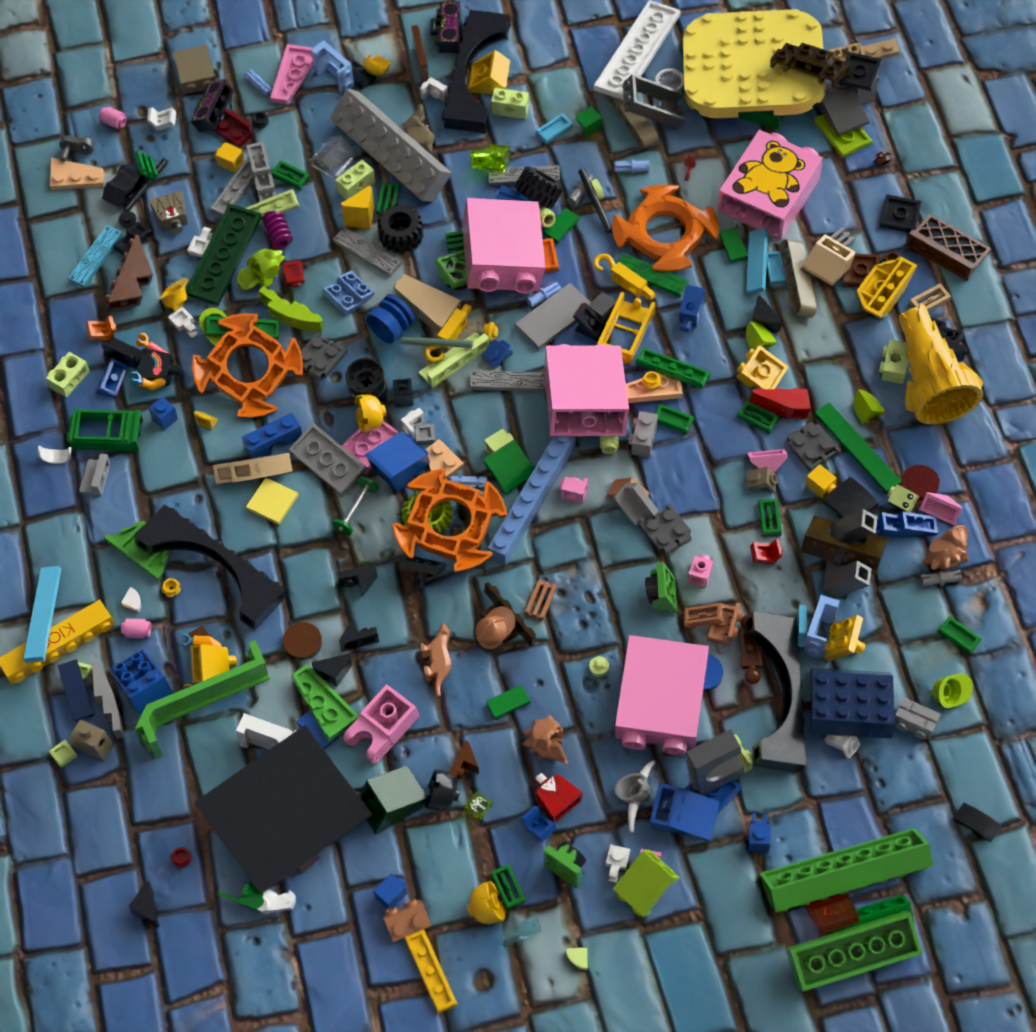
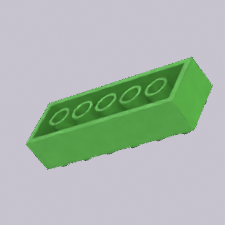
M906 911L785 948L797 989L801 991L813 989L923 954L911 912Z

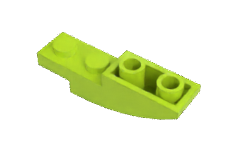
M264 286L259 290L260 300L267 305L269 315L274 319L293 328L305 331L322 332L324 330L323 319L318 314H313L309 311L306 305L300 304L297 301L290 304L286 299L282 300L272 289L268 290Z

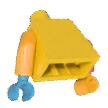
M188 634L180 636L189 639L188 643H180L181 646L186 647L193 643V645H190L193 683H200L230 670L229 667H236V656H229L228 648L221 647L220 642L212 637H190ZM186 683L183 685V687L193 685L191 683Z

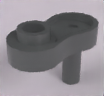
M64 135L59 142V146L62 149L60 160L65 162L69 152L91 154L95 144L88 137L77 138Z

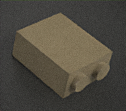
M207 45L173 52L183 94L206 90L210 81H215Z

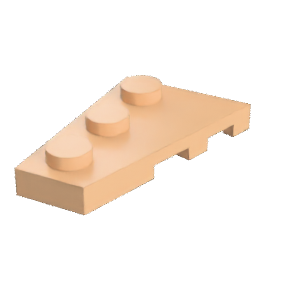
M51 158L50 188L51 190L104 187V169L70 161L62 162L60 159Z
M657 373L661 378V384L655 389L644 387L642 378L627 383L628 403L682 398L681 382Z

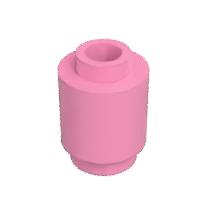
M104 107L99 114V119L103 124L116 129L124 127L127 121L125 113L110 107Z
M126 619L125 622H122L121 633L125 635V638L145 639V637H150L151 622L146 621V619Z

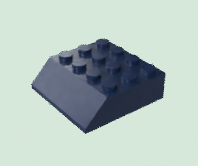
M810 668L811 734L892 739L895 716L894 686L891 672Z

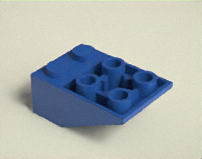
M143 649L109 669V672L139 715L143 713L147 704L173 694L165 676Z
M659 783L650 819V827L711 841L720 802L677 786Z

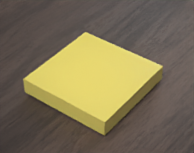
M265 477L247 504L246 509L280 525L299 494Z

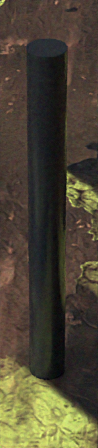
M162 158L156 166L158 175L168 164L166 158ZM147 177L124 206L123 210L130 211L154 180Z
M580 169L578 173L606 233L612 232V227L585 169Z

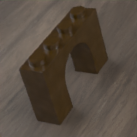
M813 516L804 536L800 552L842 565L859 561L872 568L871 574L876 575L885 552L888 537L874 534L869 536L863 544H845L837 541L829 534L832 524L831 520Z

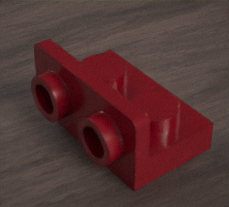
M225 108L223 110L224 117L220 120L214 132L240 149L253 136L252 125L249 121L241 119L234 111Z

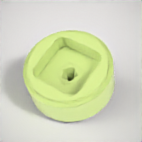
M601 656L594 657L589 664L591 674L595 677L605 676L609 671L608 660Z

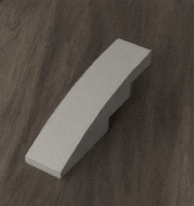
M264 142L246 145L259 201L261 202L276 196Z
M94 660L92 661L94 697L98 705L103 704V713L106 721H112L116 739L124 738L122 719L117 701L105 674L97 661Z

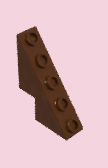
M138 234L134 239H130L127 247L130 249L129 253H124L122 259L124 265L119 266L116 273L118 279L113 280L110 288L112 294H107L104 302L107 305V311L139 306L143 297L139 286L147 285L151 282L153 273Z

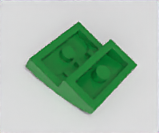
M515 440L510 441L483 459L489 473L495 477L503 493H507L527 480L534 470Z

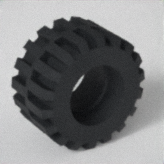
M528 166L524 168L514 185L523 196L531 201L538 202L540 206L546 208H553L564 190L562 185L554 178L536 168Z
M400 204V206L392 205V208H386V212H381V217H378L377 227L379 240L383 247H386L388 251L393 250V253L398 251L405 253V251H412V248L416 249L418 244H421L423 225L421 215L417 213L415 208L411 209L409 205L405 207L404 204ZM396 227H407V229L403 231L393 230Z

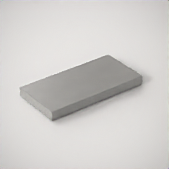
M569 283L517 321L515 327L540 350L576 323L572 316L581 303L589 305L591 302Z
M314 423L288 449L293 456L342 497L368 469Z

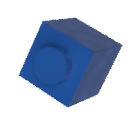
M163 397L148 408L151 419L164 431L178 419L175 407Z
M390 874L374 890V896L385 908L390 909L407 895L406 883L399 876L396 878Z

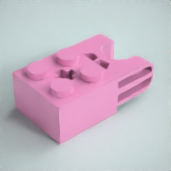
M386 684L362 710L357 720L347 729L343 740L348 745L354 746L362 739H372V744L366 753L368 761L376 764L420 715L415 705Z

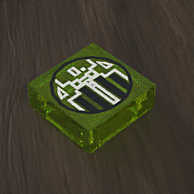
M476 791L465 804L464 809L481 820L492 807L493 802Z

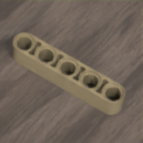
M605 94L641 149L659 142L658 134L647 118L631 112H624L623 100Z
M784 239L780 245V254L792 312L796 316L813 318L816 314L817 306L810 273L802 268L806 260L804 245L800 241Z

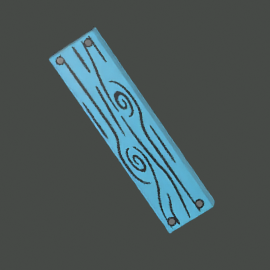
M106 225L68 277L69 282L85 288L114 248V243L123 236L122 232Z

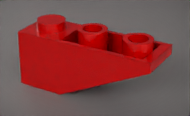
M757 388L752 389L749 397L750 403L786 418H807L811 409L808 389Z

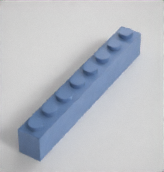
M554 436L489 544L488 551L492 552V556L489 559L506 566L575 449L576 436Z

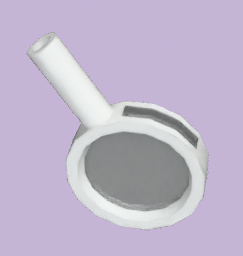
M664 69L656 76L655 82L679 91H682L684 88V76L676 69ZM661 100L658 105V108L662 109Z

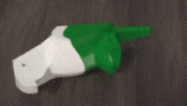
M249 882L245 883L240 899L218 891V895L265 915L292 910L296 902L295 894L290 890L289 893L278 895L269 889L261 895L253 883Z

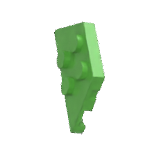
M140 521L131 527L120 529L121 532L112 536L108 534L104 537L107 543L156 580H161L171 550L148 555L135 545L134 535L146 524L145 521Z

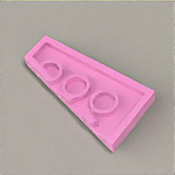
M287 44L270 97L271 102L288 105L313 66L312 48Z

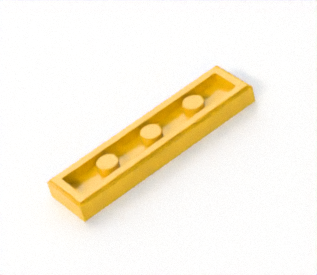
M424 929L404 937L437 1013L440 1014L457 1006V1002Z

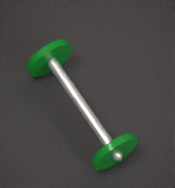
M359 477L358 484L363 490L344 521L333 519L331 525L341 534L347 536L352 534L353 529L347 523L366 492H378L379 486L370 478Z

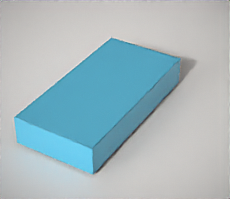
M562 113L535 130V134L547 145L574 128V124Z
M780 251L767 252L766 270L770 286L787 284Z
M799 605L798 609L799 647H804L806 643V605Z

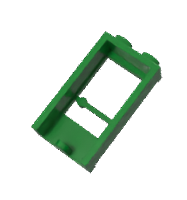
M74 408L73 415H70L69 418L71 430L67 432V442H70L72 450L139 451L137 439L138 436H141L140 422L144 420L141 410H81ZM80 421H108L106 437L78 436ZM112 422H121L119 437H110Z

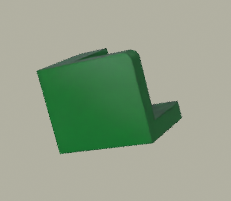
M592 106L575 116V120L583 127V136L585 138L602 128V117Z

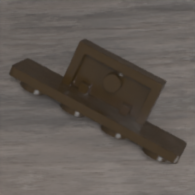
M489 582L485 583L484 593L493 602V605L482 611L480 617L482 619L485 618L490 611L500 606L512 610L511 604L500 596L497 587L492 586ZM512 610L515 615V627L502 643L505 644L520 634L532 648L535 646V632L524 624L520 614H516Z

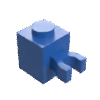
M752 813L753 824L749 826L748 852L769 853L771 825H767L768 814H764L763 821H758L756 813Z

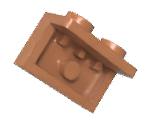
M737 602L735 607L723 604V623L710 626L707 640L731 646L732 639H736L738 628L735 627L736 622L741 621L743 613L740 610V603Z
M420 899L408 900L404 903L405 906L398 909L392 907L381 916L392 942L432 926Z

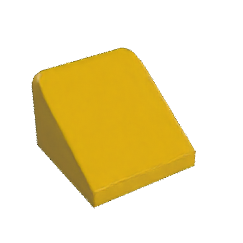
M194 412L196 423L210 430L218 422V418L207 413Z

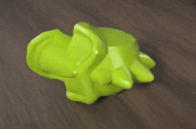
M262 249L247 259L246 264L248 268L241 269L237 274L236 281L241 290H249L257 284L266 288L270 286L280 270V263L285 259V256H282V250Z

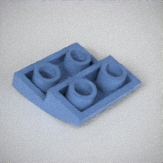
M351 270L338 276L337 282L323 288L322 294L344 315H347L366 303L374 296L375 292Z

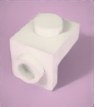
M151 107L148 111L147 121L157 131L174 126L176 111L173 108L157 112Z
M420 407L415 411H410L401 419V431L406 436L408 434L411 435L414 440L416 439L415 425H421L425 422L424 412Z
M827 735L824 739L827 745L842 750L846 758H850L860 746L856 736Z

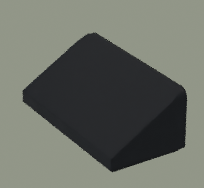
M355 59L348 60L352 66L354 85L358 89L363 90L376 80V76L368 73Z

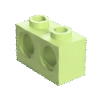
M68 352L66 356L60 359L59 364L48 373L46 380L49 388L67 398L90 371L86 361Z

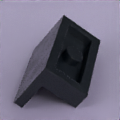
M113 338L110 343L102 342L101 345L106 356L137 369L140 364L142 350L116 338Z

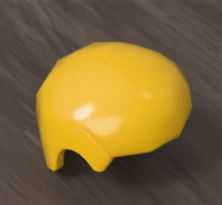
M369 54L363 60L364 68L368 73L375 76L386 74L391 65L389 60L379 55H375L371 59Z

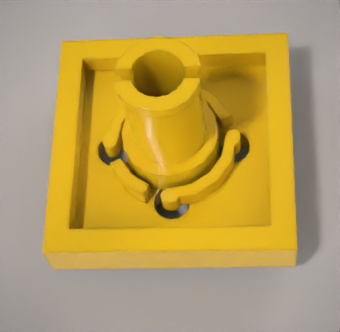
M854 615L832 623L829 629L828 642L825 646L824 659L832 661L855 652L861 654L864 651L865 643L858 640L862 617Z

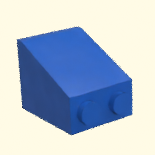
M402 431L365 454L371 468L397 493L430 463L427 456L429 454L423 446L418 447L415 444L414 438L409 434L406 436Z

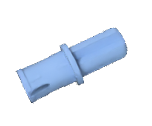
M631 159V161H616L614 163L615 172L631 173L637 171L649 172V160L633 161Z
M556 282L544 289L540 288V291L527 297L526 301L533 308L561 290V287Z

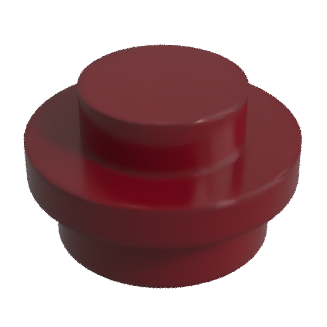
M184 847L175 849L171 854V861L178 868L188 866L192 859L190 851Z

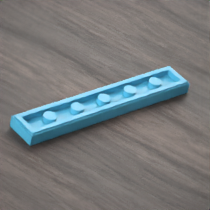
M60 566L43 567L40 570L23 658L26 663L45 661L61 575Z

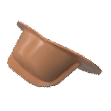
M503 606L496 607L478 622L475 630L476 639L482 647L494 649L512 632L516 622L512 610Z

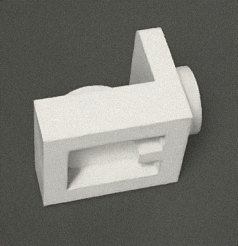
M432 77L420 87L423 100L430 94L442 101H445V98L448 97L447 86Z

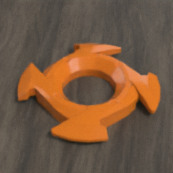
M661 184L641 188V194L647 197L632 212L628 222L617 214L613 216L612 232L618 248L624 247L626 242H630L629 245L648 257L657 260L652 266L654 271L671 272L692 267L690 258L687 256L700 243L704 230L714 240L718 239L719 223L713 207L707 206L706 210H700L678 197L671 196L672 193L679 189L678 185ZM670 215L683 223L685 233L675 242L661 243L653 240L647 234L646 225L656 216Z
M250 313L231 315L219 320L218 325L230 331L218 341L207 356V360L201 359L199 355H193L192 359L193 377L199 392L203 394L211 380L219 391L242 406L237 414V417L242 418L260 417L277 411V406L264 402V400L275 392L288 373H294L295 377L302 376L303 373L301 349L296 339L291 338L285 352L282 345L276 339L254 326L257 323L258 314ZM240 347H255L261 350L267 357L268 370L260 380L244 383L236 380L229 373L227 360L230 354Z
M445 468L431 470L408 483V489L420 491V494L415 500L407 525L402 526L400 523L392 524L395 539L402 551L410 559L414 558L417 544L430 553L456 561L453 565L454 572L474 568L492 556L491 551L476 549L483 542L492 517L498 516L501 519L507 516L505 503L498 490L489 481L485 483L484 496L482 497L479 491L472 487L446 480ZM444 501L459 502L469 510L471 523L459 535H440L431 528L428 522V516L433 507Z

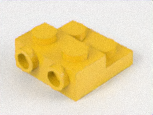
M758 345L755 349L751 348L745 355L747 361L745 363L742 362L736 369L739 372L736 378L750 388L755 386L756 388L775 389L787 371L788 366Z

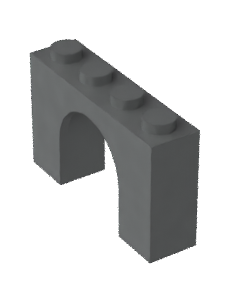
M862 509L832 522L830 535L839 542L855 545L860 540L876 534L878 517ZM827 560L823 591L835 598H839L870 585L872 568L859 561L842 565Z
M731 729L686 751L688 759L685 762L688 766L689 782L695 792L698 791L700 795H705L744 775V767L737 757L742 754L741 746Z

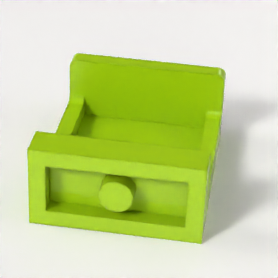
M643 850L613 887V890L621 901L627 902L632 906L631 910L636 915L644 917L652 913L650 910L668 887L671 884H675L680 877L653 852Z

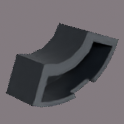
M132 164L121 165L116 176L104 186L102 199L117 207L126 205L135 190L137 191L143 184L146 176L141 175L138 167Z

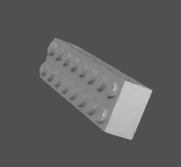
M346 89L329 119L419 199L434 202L452 173L359 91Z

